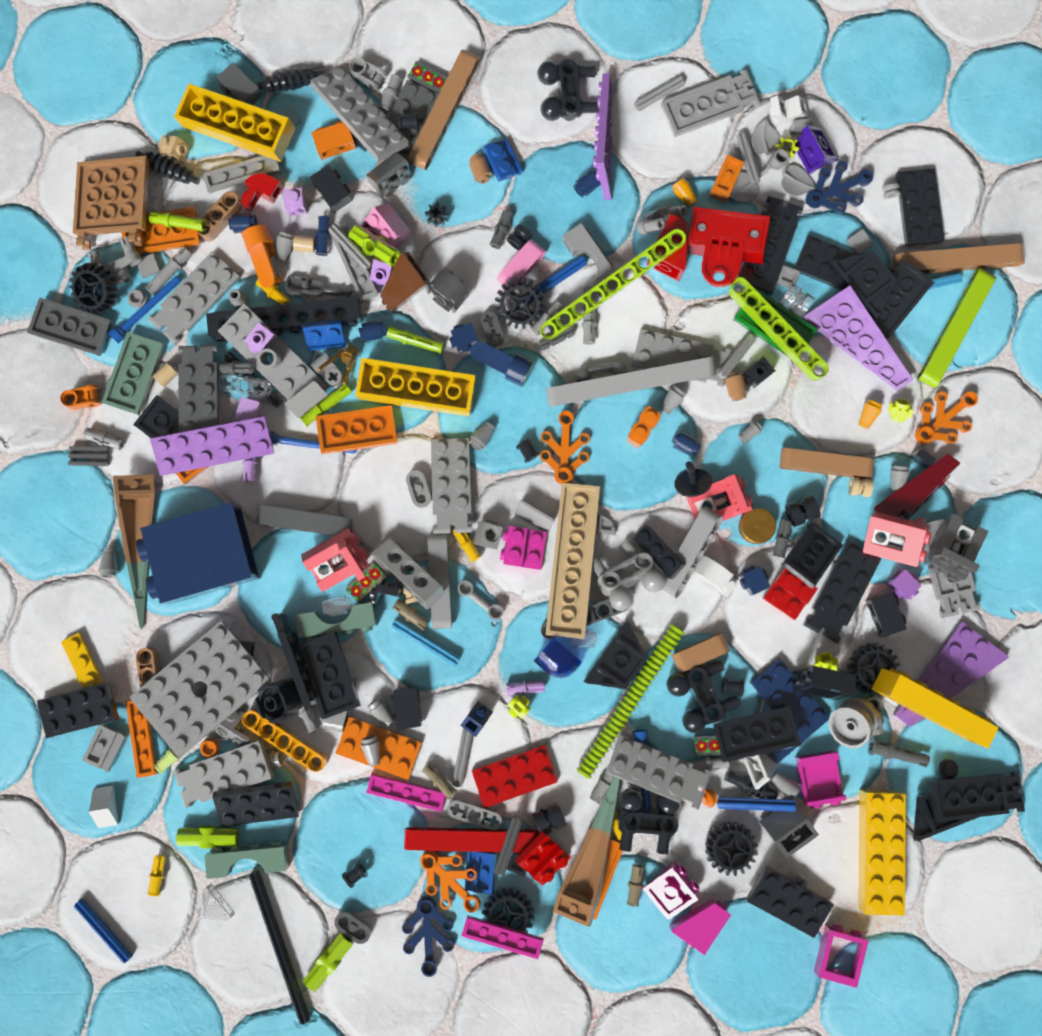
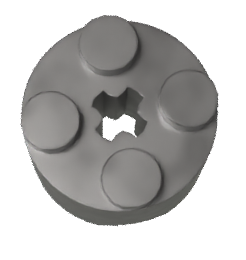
M445 268L428 284L426 292L428 295L430 293L433 294L432 300L447 312L452 310V313H455L469 297L467 290L469 285L463 279H457L449 268Z

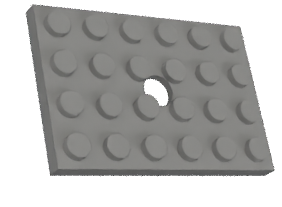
M220 621L129 698L176 756L180 758L256 695L261 686L269 684L272 679L225 622ZM198 681L205 682L208 687L206 695L202 697L195 695L193 691L194 684Z

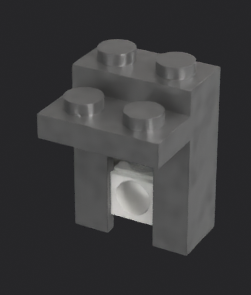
M950 514L946 515L924 564L928 565V569L936 573L942 572L947 575L946 578L957 582L966 580L969 573L977 572L980 565L974 561L989 531L979 526L976 529L962 523L963 518ZM960 530L965 535L963 540H961L959 537Z

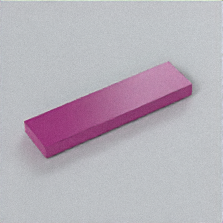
M371 773L366 791L368 794L439 812L443 810L446 797L438 789Z
M469 915L466 917L461 935L468 939L535 959L539 958L544 941L543 937Z

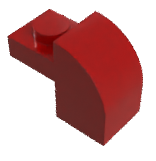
M254 174L244 182L248 191L246 190L243 193L241 203L250 212H252L260 197L274 204L283 187L280 181L267 174Z

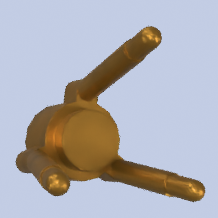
M352 345L346 346L345 349L340 348L335 355L318 367V370L321 371L341 356L342 362L347 365V371L342 382L345 385L355 360L359 356V350Z

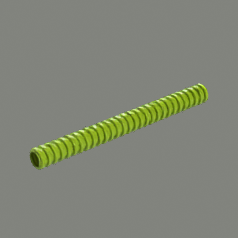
M669 625L670 629H667L666 635L663 634L662 636L664 638L659 640L660 644L656 645L657 649L653 650V655L649 656L650 660H647V664L643 665L644 669L639 671L640 675L636 676L637 680L633 681V686L630 685L631 689L626 691L627 695L623 696L624 700L620 701V706L617 705V710L613 711L614 715L610 716L611 720L606 722L607 726L603 727L604 730L600 732V737L597 736L598 740L593 742L594 746L590 747L591 751L587 752V757H584V761L580 762L581 766L577 767V770L584 777L592 778L591 774H594L595 768H598V764L602 763L601 759L605 758L604 754L609 752L608 748L612 747L611 743H614L615 737L618 738V733L622 732L621 728L625 727L624 723L629 721L628 717L632 716L631 713L635 711V706L638 707L639 704L637 703L642 701L641 697L645 696L644 692L648 691V686H651V682L655 681V675L658 676L657 672L662 670L661 666L665 665L664 661H667L668 655L671 656L670 652L675 650L674 646L678 645L677 641L681 640V635L684 636V631L677 626Z

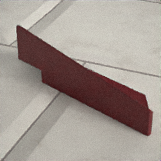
M946 454L876 505L874 511L898 518L902 515L906 520H909L950 478V474L960 465V462L950 454Z

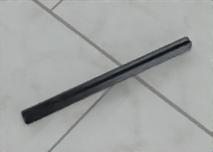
M258 870L251 872L248 877L300 1025L309 1022L310 1016L262 877Z

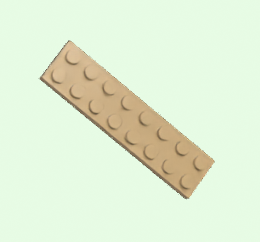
M562 483L546 635L585 639L600 486Z

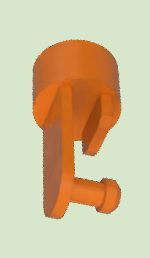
M258 224L246 228L242 231L241 236L246 250L250 254L261 286L272 288L274 285L281 284L282 277L279 274H275L270 259L276 254L269 226Z

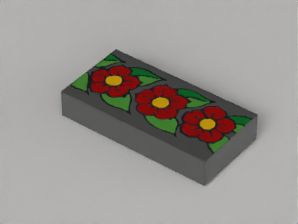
M418 61L414 63L407 76L408 80L438 94L447 79V76Z
M716 735L693 736L694 756L721 755Z

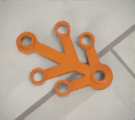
M944 391L936 393L934 396V400L937 402L935 422L930 425V413L933 411L932 404L925 403L921 405L922 424L915 431L916 440L924 445L931 443L933 440L945 441L947 444L955 443L958 439L956 433L944 434L935 431L941 427L958 429L962 433L969 432L972 429L970 421L958 422L950 421V419L965 407L975 406L978 402L977 394L971 391L963 394L960 402L945 413V401L948 399V395ZM939 394L943 396V400L938 398ZM966 397L970 399L969 404L965 401ZM924 406L929 408V412L924 410ZM963 424L968 426L967 430L963 428ZM922 432L926 433V438L922 437ZM949 435L953 437V441L948 439Z
M562 411L559 414L558 421L562 425L561 447L552 438L550 432L544 431L541 434V441L547 443L561 458L559 465L551 457V453L548 450H543L540 453L541 461L546 462L555 471L554 478L560 485L562 483H570L573 479V472L581 464H585L589 460L587 452H580L578 458L568 466V458L582 445H586L590 441V436L587 433H581L578 440L569 447V427L574 420V416L570 411ZM564 416H567L570 420L569 422L565 423L563 422L562 418ZM548 434L550 439L544 440L543 435ZM586 436L588 440L582 442L580 438ZM548 453L549 458L543 459L542 454ZM582 454L586 455L587 460L582 461L580 456ZM563 472L566 473L567 478L562 479L560 477V474Z
M434 851L423 853L420 863L427 873L426 893L433 896L439 890L438 884L435 883L436 872L440 876V907L447 910L453 904V900L449 896L450 886L464 900L463 906L467 912L473 913L477 911L481 905L479 897L470 895L455 880L467 879L473 881L478 876L477 869L470 867L467 870L446 871L441 865L452 864L458 867L464 862V857L459 853L453 856L440 857ZM428 857L433 859V864L428 862ZM458 857L460 859V863H456L454 858ZM469 871L474 872V877L469 876ZM433 886L435 892L430 891L429 887ZM471 899L476 901L475 906L470 903ZM448 900L449 906L444 905L443 901Z

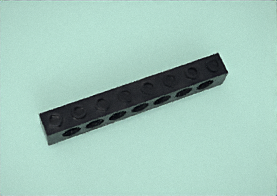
M358 296L250 308L263 321L270 319L268 326L277 335H282L283 332L288 331L290 333H300L305 323L341 320L342 325L347 327H355L358 323H362L361 305ZM237 310L206 313L208 336L216 342L226 341L218 330ZM340 310L346 311L343 317H337V313ZM320 313H327L324 319H318ZM304 314H307V320L303 322L300 321V317ZM288 316L289 321L282 324V318Z

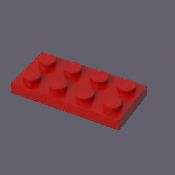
M545 744L472 770L484 808L558 783Z

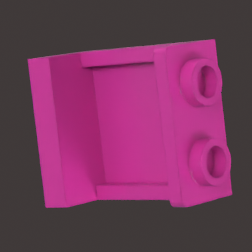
M832 750L795 757L805 805L815 809L821 808L822 804L839 805L841 801L847 800L846 795L843 794L838 770V752Z

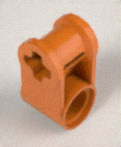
M86 385L80 388L65 390L60 396L61 403L72 410L102 405L98 399V385ZM75 396V401L69 404V399Z

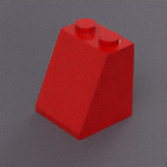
M670 214L657 241L675 229L682 230L685 233L686 241L682 248L653 269L679 282L686 268L688 222L680 215ZM675 234L671 240L674 244H680L682 237ZM658 246L655 249V253L658 256H663L666 253V248ZM649 259L647 260V263H646L647 266L650 265V260H649Z

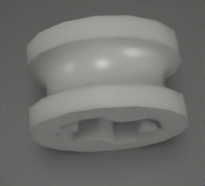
M894 183L884 186L882 188V191L885 192L883 198L891 199L900 196L899 184Z

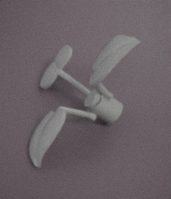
M766 119L762 121L753 131L750 140L751 147L755 153H765L766 156H771L769 166L759 174L760 178L771 168L774 170L782 168V175L785 177L782 179L781 185L787 194L800 196L814 190L813 181L801 167L790 165L786 169L789 160L788 153L783 149L775 148L776 144L781 145L780 136ZM740 172L731 191L730 198L739 203L751 202L758 196L759 187L756 184L750 183L747 173Z

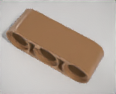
M231 191L225 192L201 218L207 221V227L203 228H210L208 233L196 230L203 240L208 242L215 240L229 225L228 219L231 218L232 214H239L243 205L238 196ZM236 200L233 205H228L230 201ZM223 214L222 218L216 219L217 215Z
M719 633L673 653L672 658L678 671L681 673L729 652L730 648L723 633Z
M142 648L137 652L136 663L139 688H141L149 681L147 678L148 671L150 670L154 677L161 671L159 652L155 648ZM147 651L151 654L149 661H146L144 657Z

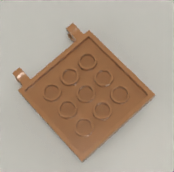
M147 156L77 162L73 234L77 236V246H82L83 250H91L89 235L129 232L128 241L134 242V246H143L140 231H146L149 158Z

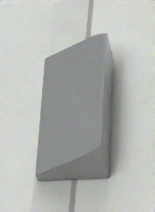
M314 380L288 400L285 405L299 418L328 394L318 381Z
M521 500L515 512L516 515L544 532H548L555 521L553 517L524 500Z

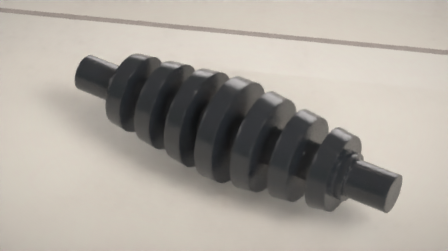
M310 67V72L307 73L306 68H302V74H300L299 69L294 68L295 75H293L291 69H287V77L284 71H280V78H278L277 73H274L273 79L268 75L265 77L266 80L256 82L259 90L268 89L269 92H273V87H275L277 92L281 91L280 86L283 87L284 91H288L287 84H290V88L293 91L296 90L295 83H297L299 89L303 88V81L306 86H309V80L324 74L325 71L324 69L316 71L313 67Z
M138 150L135 154V157L147 156L149 158V169L162 177L184 184L192 182L198 185L201 179L193 174V170L171 157L151 151L143 153Z

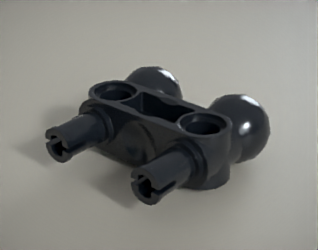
M566 59L557 64L554 61H544L538 67L537 76L541 83L548 86L556 82L558 84L559 99L550 96L541 103L540 111L546 120L555 121L561 117L566 121H572L580 118L583 113H597L599 111L598 101L582 102L579 88V78H595V65L579 66L577 62ZM567 106L573 107L574 110H569Z
M721 660L706 666L700 664L683 673H673L667 679L666 686L671 695L681 697L689 691L697 708L687 710L682 717L684 728L691 733H698L706 725L719 722L725 718L726 712L741 706L737 696L720 702L712 686L710 677L725 670ZM695 671L700 676L697 682H694L692 679V674ZM711 707L715 709V716L713 718L708 716V710Z
M636 788L625 789L619 797L622 808L617 814L618 829L622 832L619 849L631 852L633 834L635 833L658 835L656 852L668 855L670 837L675 835L679 827L676 813L680 810L681 802L678 803L659 795L656 800L658 811L643 810L641 808L644 804V797L641 791ZM632 816V821L626 824L627 818ZM668 819V825L663 827L664 822Z

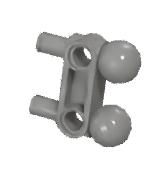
M631 540L626 541L622 545V548L630 557V559L607 570L599 558L594 559L592 562V569L598 576L597 582L601 586L602 593L609 597L611 606L618 611L628 610L633 605L634 596L628 588L642 581L644 588L654 593L661 591L666 584L665 574L656 568L652 556L648 553L640 552ZM612 582L615 585H608L607 583Z

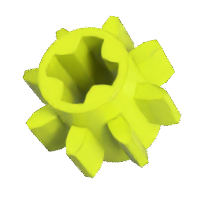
M790 135L785 140L781 137V145L776 144L775 148L783 149L784 145L787 147L791 146L790 151H785L793 159V151H799V148L795 147L798 140H791Z
M902 398L895 400L894 403L890 402L888 408L889 415L897 422H904L907 418H911L914 411L910 401Z
M822 652L815 656L814 666L838 671V658H833L832 653Z
M516 695L507 705L510 708L508 713L514 718L519 716L522 719L531 709L528 705L530 700L524 695L521 698Z

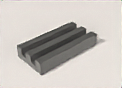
M69 446V466L108 467V447ZM75 451L104 452V454H75ZM75 458L104 459V462L75 461Z

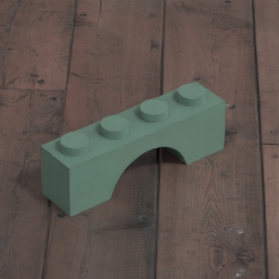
M372 602L353 605L349 616L338 624L324 621L318 612L295 615L298 638L304 637V641L313 640L316 638V635H326L333 631H342L343 635L354 633V629L361 628L362 632L373 630V626L378 625L375 604Z
M273 841L269 843L270 845L262 846V843L250 844V847L242 848V845L230 846V849L224 850L223 847L211 848V851L205 854L206 879L227 877L231 873L234 864L242 859H252L258 862L263 867L265 873L286 871L289 868L288 844H282L281 841Z

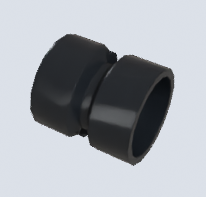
M811 494L800 498L799 502L795 500L785 504L787 517L794 527L804 524L806 519L811 521L821 517L819 505Z
M557 801L548 805L546 810L541 808L532 812L540 834L542 832L550 834L553 828L558 830L567 826Z

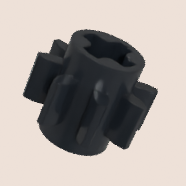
M438 202L433 206L429 204V211H425V216L429 217L427 219L428 224L433 223L435 228L440 224L445 225L444 218H449L448 213H444L446 206L441 207Z

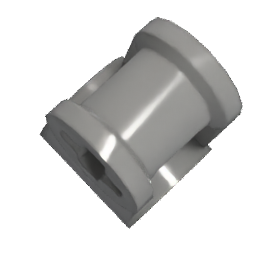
M356 57L350 62V71L353 79L372 91L377 92L382 79L387 76L386 72L360 57ZM356 68H363L360 72L355 71Z
M324 352L310 365L331 387L338 389L343 385L344 375L335 366L334 362L321 371L318 370V367L330 359ZM334 376H336V377L338 378L337 381H334V379H333Z

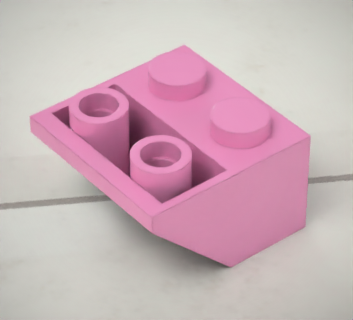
M389 203L375 206L361 224L363 228L374 235L384 236L387 243L394 248L402 245L411 233L410 229Z

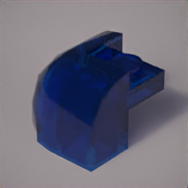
M554 637L533 660L547 674L561 679L571 676L583 663Z

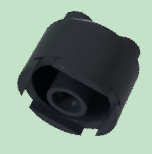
M280 679L261 686L258 689V697L255 698L258 714L263 719L269 720V723H278L292 717L303 706L295 682L291 679Z

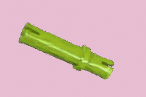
M152 211L150 214L154 216L149 215L150 223L165 225L167 228L179 227L205 232L206 228L203 227H207L205 219L178 216L171 212L165 214Z
M389 326L387 331V338L401 341L404 345L410 344L439 354L442 353L444 342L432 340L410 333V330L403 331Z
M346 384L340 386L299 418L308 427L316 420V416L324 415L325 412L351 394L352 391Z

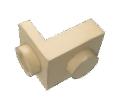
M162 135L156 153L174 157L180 162H185L190 145L177 136Z

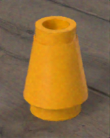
M682 178L672 186L673 193L688 207L697 201L688 180L686 181Z
M872 400L864 403L858 425L869 429L882 412V405Z

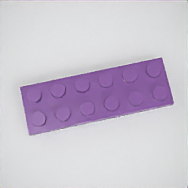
M266 415L150 438L160 476L270 455L275 452Z

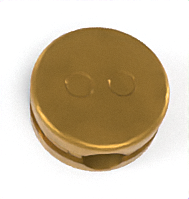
M754 508L741 516L738 524L739 533L748 543H765L775 534L776 520L769 511L762 508Z

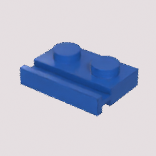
M508 139L484 145L482 150L498 182L523 173V169Z
M341 320L303 324L308 351L346 347Z
M467 852L466 870L474 867L478 871V876L473 881L465 879L466 891L490 895L494 893L497 853ZM469 871V876L474 877V872Z

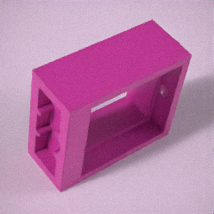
M832 924V927L825 925L814 973L819 978L857 988L869 941L860 931L851 929V932L845 931L844 927ZM834 936L858 943L851 974L826 967Z

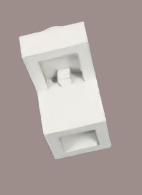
M799 95L785 101L779 96L770 98V112L774 125H789L794 120L808 118L805 100Z
M704 555L694 571L703 581L714 586L726 597L729 596L738 583L731 572Z

